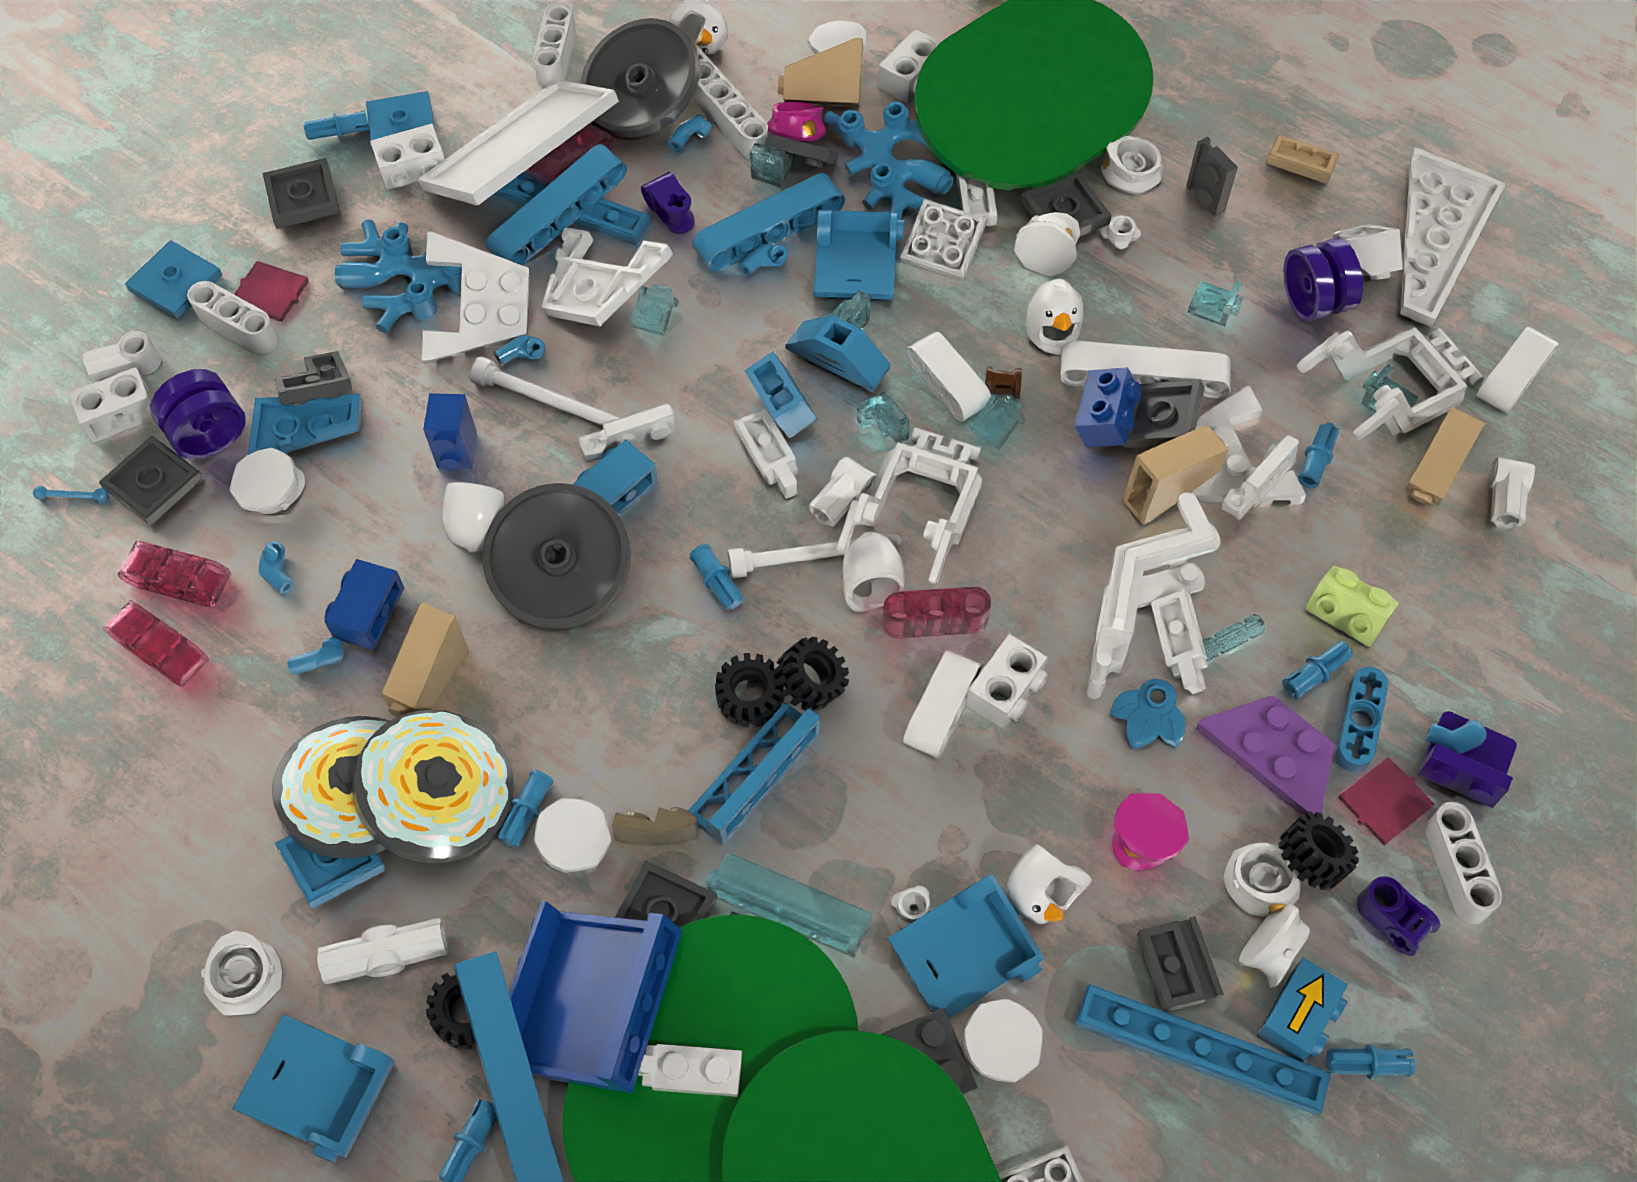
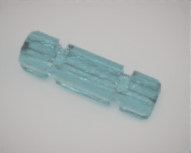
M1252 614L1244 618L1243 623L1238 621L1215 633V637L1209 636L1203 639L1207 655L1206 661H1211L1218 657V653L1224 654L1248 642L1247 638L1254 639L1263 634L1266 624L1260 615Z

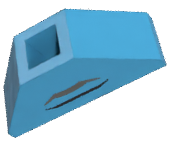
M834 315L803 321L785 344V349L871 392L876 389L890 369V363L862 329Z

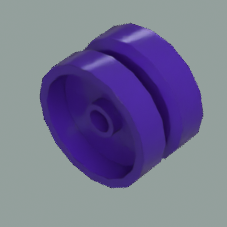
M1338 237L1319 242L1316 246L1307 245L1289 250L1283 267L1284 285L1292 309L1300 319L1305 322L1328 317L1330 313H1343L1358 307L1363 294V275L1356 253L1346 240Z
M191 369L173 376L164 382L154 393L150 403L151 416L158 427L164 432L172 448L179 456L190 460L205 459L227 449L238 439L246 424L245 412L231 395L224 382L217 373L207 369Z

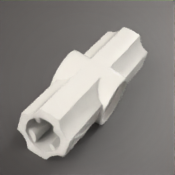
M440 918L400 928L394 925H381L364 931L360 938L318 948L317 962L322 981L325 985L364 975L386 977L397 974L404 969V965L448 955V944L443 922Z

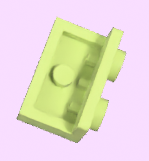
M1333 565L1320 581L1305 608L1310 613L1369 647L1373 644L1399 602L1392 599L1391 595L1385 590L1371 587L1359 580L1358 576L1351 570Z

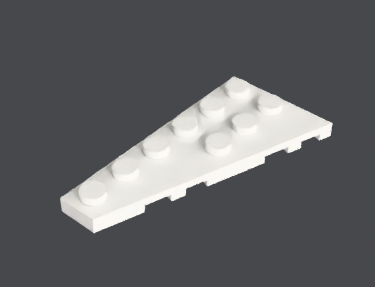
M1417 147L1413 148L1410 155L1400 314L1432 328L1506 183Z

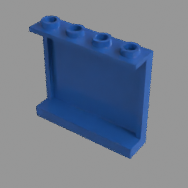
M541 901L536 917L532 921L531 931L524 951L519 958L517 970L509 990L510 1000L533 1077L632 1094L683 930L664 914L649 913L647 921L563 912L558 911L547 901Z

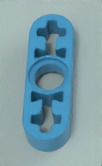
M1374 667L1359 669L1351 680L1348 689L1335 756L1338 764L1350 772L1365 770L1376 752L1388 690V679L1381 670ZM1365 680L1372 682L1371 687L1374 689L1368 700L1362 699L1366 690V685L1363 684ZM1355 711L1367 713L1371 717L1372 725L1369 727L1357 725L1352 719V713ZM1356 738L1362 739L1358 748V753L1361 755L1359 759L1353 758L1352 751L1350 750Z

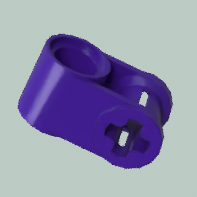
M669 171L641 186V193L646 204L652 212L657 214L668 230L672 233L683 234L689 232L694 227L695 218L690 211L691 197L672 172Z
M1382 876L1376 878L1357 898V908L1362 917L1378 929L1398 951L1407 956H1415L1420 949L1419 944L1429 933L1437 932L1441 926L1437 915L1427 906L1420 903L1392 877ZM1374 893L1382 895L1386 899L1388 907L1380 905L1375 900ZM1415 926V929L1411 932L1410 929Z

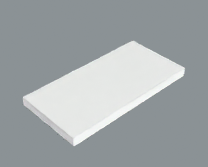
M555 80L417 180L423 191L478 206L619 102L617 95L611 89Z

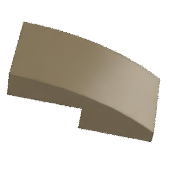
M672 807L670 810L659 808L654 822L641 813L629 812L628 815L616 812L611 826L615 841L637 845L677 844L697 839L699 835L697 817L693 816L688 810L679 807Z

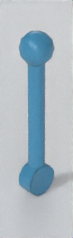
M37 486L33 490L34 497L39 500L46 497L95 499L99 504L106 503L109 500V494L103 488L96 489L94 492L47 490L44 486Z

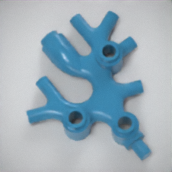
M895 101L887 105L883 111L884 127L878 131L866 129L863 116L855 110L845 111L842 116L829 111L825 115L824 122L832 126L834 132L841 136L844 145L852 148L859 147L861 150L859 157L845 164L848 173L852 176L862 169L873 168L870 173L872 189L862 200V203L868 209H873L879 200L891 199L890 212L897 213V219L901 220L903 210L906 207H912L920 211L924 199L904 187V184L909 180L917 182L935 194L941 193L945 195L950 190L954 179L950 176L948 170L928 160H898L892 155L894 145L903 140H914L929 148L920 133L917 120L909 119V112L904 104Z
M365 220L361 224L366 238L363 242L341 243L342 256H378L380 259L375 263L343 262L341 265H336L335 282L337 285H342L343 288L348 289L372 288L381 285L396 275H406L412 280L406 291L399 295H363L362 305L364 309L385 310V313L376 325L377 329L382 333L387 334L396 320L408 312H411L415 318L421 320L434 316L438 307L433 290L437 287L448 285L451 291L461 293L462 267L427 265L426 252L420 256H413L407 236L408 225L405 223H396L395 227L386 229L380 238L374 221Z

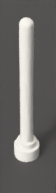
M481 356L476 359L470 372V381L483 387L497 384L602 426L603 424L622 419L501 372L494 361Z
M898 534L883 535L895 547L901 544V538ZM837 541L751 554L750 550L743 551V548L729 549L728 561L731 578L733 579L746 577L747 573L753 572V568L842 556L844 554L837 552L839 542Z

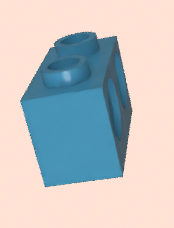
M773 351L744 370L772 418L788 438H791L818 419L789 371Z

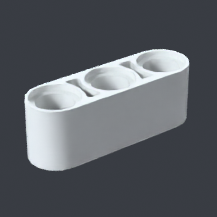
M554 2L546 7L536 41L533 62L537 82L542 88H546L555 80L565 81L576 32L572 9L570 5L564 2Z
M209 281L197 282L188 290V300L202 324L256 354H267L277 347L279 342L278 336L268 314Z
M1527 326L1487 377L1476 397L1508 414L1547 363L1559 343Z
M936 331L906 348V356L912 368L958 421H964L992 404V397L988 387L941 333Z
M949 650L944 652L910 720L903 738V744L935 758H940L966 705L968 689L980 674L982 664Z
M1447 802L1442 804L1426 823V837L1456 915L1462 921L1469 924H1479L1485 921L1500 906L1503 898L1502 891L1472 814L1460 803ZM1442 820L1451 823L1454 826L1455 831L1446 828L1442 823ZM1456 857L1463 858L1470 868L1461 866ZM1471 894L1478 896L1483 901L1484 907L1477 905L1472 900Z

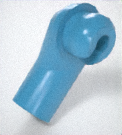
M696 115L679 124L667 142L668 146L673 151L680 152L694 132L700 137H705L712 129V124L705 119V116Z
M329 637L322 642V648L290 657L287 662L290 672L293 675H298L339 663L345 654V650L342 649L343 642L339 638Z

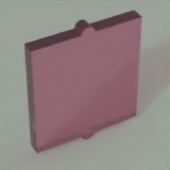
M256 261L247 276L240 279L241 285L234 295L268 314L269 318L282 322L292 306L299 303L298 297L309 280L306 276Z
M1389 757L1338 797L1358 818L1357 823L1365 825L1384 846L1435 805L1415 784V778L1408 777Z

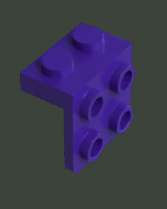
M1446 711L1439 718L1437 725L1453 731L1470 720L1453 712ZM1485 727L1487 733L1485 741L1480 746L1463 754H1459L1439 744L1430 743L1417 775L1493 808L1508 792L1513 777L1507 775L1517 744L1514 739Z

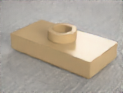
M1278 134L1266 164L1328 184L1340 154Z

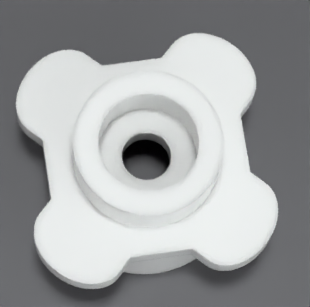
M1119 215L1111 219L1109 226L1102 228L1101 235L1103 238L1110 239L1115 248L1122 250L1126 249L1128 243L1132 240H1138L1141 236V231L1136 228L1133 219L1128 216Z
M916 886L902 893L896 892L891 897V906L897 910L899 916L898 926L901 929L933 910L930 907L929 891L923 886ZM915 905L917 910L911 911L909 907Z

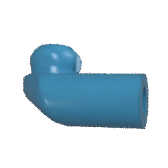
M763 244L744 258L738 266L744 275L750 276L760 267H778L783 265L788 258V251L783 245Z
M520 335L493 353L500 365L504 366L517 357L531 360L541 358L545 353V344L539 338Z
M272 541L265 545L261 553L258 571L267 583L281 595H284L292 590L294 581L283 572L285 547L279 542Z
M1470 720L1453 731L1432 723L1425 741L1439 744L1459 754H1463L1480 746L1485 741L1487 733L1484 725L1476 720Z

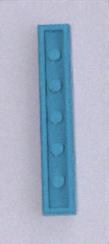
M524 171L493 195L524 206L552 181ZM601 198L573 224L637 246L650 225L651 219L649 214Z
M497 952L456 963L454 969L515 1182H564Z
M1087 985L1074 1026L1318 1116L1322 1113L1331 1072L1094 985Z

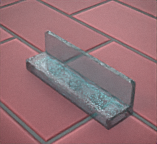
M732 853L727 854L720 870L712 869L706 881L707 889L717 893L718 900L757 917H763L784 924L808 939L855 958L872 920V913Z

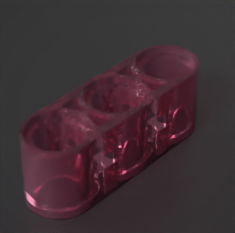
M589 123L529 167V176L548 186L594 146L602 144L611 151L614 142L613 136Z
M135 541L117 573L121 580L136 588L206 607H214L232 575L227 567L216 561L142 541Z
M980 587L895 592L890 594L884 601L882 625L884 631L893 638L978 633L985 629L988 624L991 598ZM973 607L979 609L981 612L971 613L966 609ZM939 610L944 614L937 616L929 613V611ZM900 612L906 614L907 616L904 618H896L892 614Z
M129 600L102 627L117 643L179 687H183L209 660L208 656L193 642L132 600Z

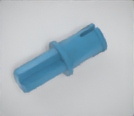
M365 110L342 115L333 113V117L306 121L303 125L305 135L309 140L338 135V138H342L341 135L370 131Z
M1333 423L1321 424L1312 445H1309L1304 452L1306 459L1297 477L1300 484L1305 487H1318L1326 465L1332 462V450L1340 433L1339 428L1335 427Z
M702 544L693 549L690 553V560L694 562L704 577L703 583L705 587L713 590L724 608L736 609L738 605L743 603V595L729 577V568L721 565L708 544Z
M1339 641L1317 658L1314 656L1308 657L1306 664L1282 680L1284 689L1291 697L1294 696L1296 700L1301 698L1320 682H1328L1330 673L1353 657L1352 649L1346 642Z
M531 770L520 795L511 801L513 808L498 834V838L504 844L513 847L519 846L533 818H538L540 814L539 807L549 787L553 784V779L547 774L538 770Z
M1366 1045L1364 1049L1331 1048L1327 1051L1326 1066L1333 1074L1366 1075L1368 1079H1376L1378 1075L1412 1077L1415 1072V1059H1407V1057H1413L1414 1055L1412 1050L1408 1048L1376 1049L1374 1045Z
M477 1099L460 1133L456 1132L453 1138L457 1142L439 1174V1180L442 1182H462L477 1153H484L486 1149L484 1143L497 1120L492 1103Z

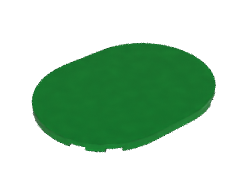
M1008 0L940 42L928 55L919 72L914 93L917 125L923 139L934 155L960 176L966 179L970 177L988 184V187L1002 190L1026 187L1039 188L1060 181L1105 153L1107 151L1106 147L1110 142L1113 143L1124 136H1128L1137 127L1143 118L1152 95L1153 68L1149 53L1138 33L1122 16L1095 0Z
M734 914L700 919L679 927L683 932L647 1045L657 1046V1044L742 1051L738 1097L657 1091L653 1090L652 1087L642 1086L643 1076H637L632 1094L569 1083L563 1106L562 1130L565 1154L574 1181L722 1182L721 1161L726 1129L740 1095L759 1070L776 1055L805 1039L836 1031H859L852 997L844 979L830 958L816 944L793 928L763 917Z
M836 1031L820 1034L788 1047L771 1059L752 1078L740 1095L726 1129L722 1150V1182H1001L973 1113L965 1097L948 1074L930 1057L911 1045L886 1035L865 1031Z

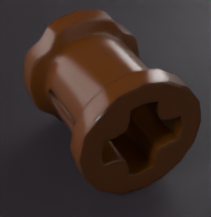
M987 366L985 385L988 387L990 394L1013 395L1014 399H1020L1022 368H1016L1015 371L993 370L992 366Z

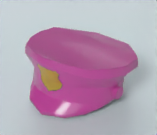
M796 101L777 103L773 105L772 117L767 122L768 132L772 135L797 141L817 140L825 136L826 126L822 121L823 107Z
M1130 794L1118 806L1114 816L1113 853L1121 866L1135 871L1148 870L1162 864L1167 859L1172 860L1179 854L1189 841L1184 811L1162 794Z

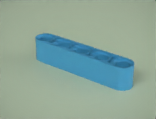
M602 144L594 146L493 231L486 241V249L493 255L523 266L562 233L565 227H569L617 186L625 177L627 166L606 146Z
M820 173L704 228L695 235L692 240V246L709 270L717 272L743 260L760 245H774L817 224L818 210H841L846 198L827 174Z

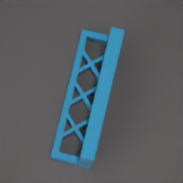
M784 702L688 810L693 816L697 817L698 826L723 845L821 733L820 716L809 708L802 715ZM787 716L795 724L783 737L777 738L776 727ZM773 732V738L767 739L768 736ZM773 747L758 765L753 766L752 754L758 748ZM748 760L749 766L742 767ZM750 774L734 793L728 794L727 783L733 776ZM723 788L724 794L717 795ZM724 803L709 821L700 815L708 804Z

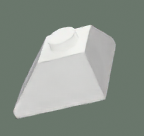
M1367 224L1333 233V239L1340 237L1351 245L1360 262L1362 274L1369 275L1370 280L1389 278L1391 276L1390 272L1403 269L1399 229ZM1332 237L1325 238V239H1323V240H1321V241L1323 242V241H1326V240H1330V239H1332Z

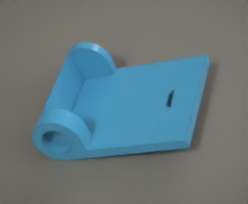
M818 210L813 297L894 300L896 239L903 240L904 220L897 219V213Z
M993 873L977 881L887 938L931 1013L944 1008L948 1018L953 1017L1008 980L1019 977L1021 982H1025L1043 970L1039 963L1045 959Z
M283 1014L232 1109L314 1145L311 1151L312 1154L335 1163L338 1156L345 1159L348 1157L395 1064V1060L376 1049L363 1044L355 1046Z

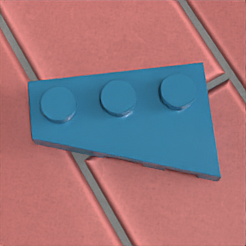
M343 394L337 398L321 397L311 399L302 405H282L279 397L255 398L248 455L268 448L289 453L359 431L363 403L360 394Z

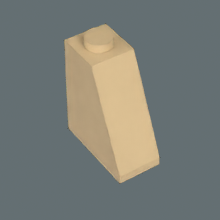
M863 38L851 39L785 66L784 75H779L778 94L783 95L784 102L796 101L816 105L860 107Z
M1450 408L1406 490L1412 492L1411 497L1429 506L1432 502L1437 505L1441 503L1482 430L1484 422L1455 408Z
M1206 424L1138 454L1122 501L1141 524L1145 525L1176 504L1182 493H1191L1219 473L1228 448L1223 440L1216 436Z
M424 602L418 607L382 691V695L389 707L388 711L393 716L398 717L420 710H432L468 653V647L454 615Z

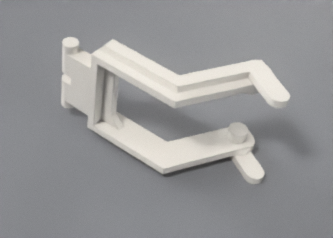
M1414 327L1408 331L1402 330L1364 350L1360 349L1350 331H1345L1342 334L1336 332L1297 364L1299 371L1305 373L1328 356L1332 359L1342 377L1347 381L1397 355L1408 356L1438 390L1437 395L1411 408L1403 392L1398 387L1391 389L1388 385L1381 387L1373 395L1377 401L1374 404L1376 413L1353 432L1357 440L1365 438L1383 423L1393 436L1400 432L1405 434L1448 412L1451 407L1456 408L1461 405L1464 400L1465 390L1468 387L1466 385L1467 382L1475 387L1484 380V376L1466 356L1455 358L1460 350L1440 328L1430 335V341Z
M915 427L912 432L911 441L917 442L916 445L908 446L898 442L896 448L888 450L870 494L862 493L859 501L852 500L838 542L837 552L846 553L855 525L863 524L875 527L897 475L909 471L955 486L960 494L950 521L940 518L938 523L928 521L923 538L932 541L931 547L937 551L929 576V582L937 584L947 552L952 544H959L982 486L978 467L968 464L970 459L978 461L982 448L952 439L949 447L942 445L944 436Z
M1190 492L1182 493L1177 502L1187 527L1116 546L1109 586L1104 588L1090 666L1091 671L1086 692L1091 699H1098L1101 696L1108 673L1121 672L1134 632L1138 608L1149 606L1153 600L1184 588L1190 594L1203 590L1205 578L1201 569L1194 563L1188 564L1186 559L1217 551L1220 546V536L1216 528L1208 522L1197 497ZM1164 565L1168 567L1167 570L1143 576L1145 570Z

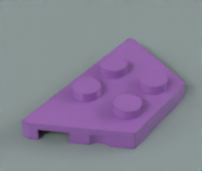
M1272 695L1202 718L1195 728L1298 813L1301 815L1312 811L1313 815L1316 812L1322 813L1335 743L1277 697Z

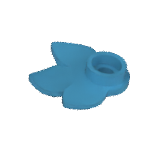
M1151 679L1146 681L1139 690L1124 691L1115 699L1110 714L1115 718L1127 720L1126 735L1132 749L1142 748L1153 742L1158 736L1175 748L1180 744L1185 733V717L1175 706L1177 699L1175 689L1169 682L1163 679ZM1153 691H1160L1164 695V701L1162 703H1154L1150 698V694Z

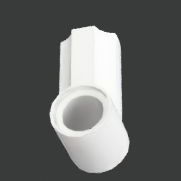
M130 331L124 334L116 344L86 351L82 354L83 363L92 381L111 377L119 372L137 367L141 375H149L155 372L161 364L160 354L147 335L141 331Z
M844 457L834 468L830 482L810 503L809 511L822 525L834 527L849 510L852 500L859 501L862 493L870 494L877 475L851 458Z
M1501 457L1494 459L1489 472L1488 487L1493 488L1490 521L1494 522L1497 528L1509 530L1514 527H1522L1526 520L1527 494L1531 489L1535 474L1534 464Z

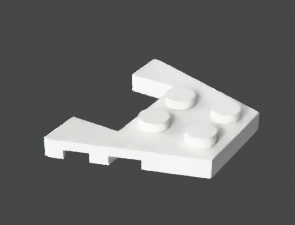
M565 227L561 236L564 240L563 247L557 250L555 257L558 265L555 274L550 275L542 309L547 316L601 326L671 258L673 253L667 244L643 241L627 267L584 260L582 258L593 242L592 236L588 231Z
M427 232V265L462 267L459 332L423 331V364L434 363L438 359L449 356H460L465 354V352L482 347L489 348L504 344L520 335L527 336L529 268L437 233Z
M1250 386L1244 387L1198 417L1196 429L1207 424L1216 436L1223 440L1228 448L1220 472L1191 492L1197 497L1199 503H1222L1231 488L1241 487L1246 473L1252 468L1232 425L1255 420L1261 416L1263 410ZM1294 470L1287 471L1259 504H1272L1273 500H1289L1290 504L1303 503L1306 494Z

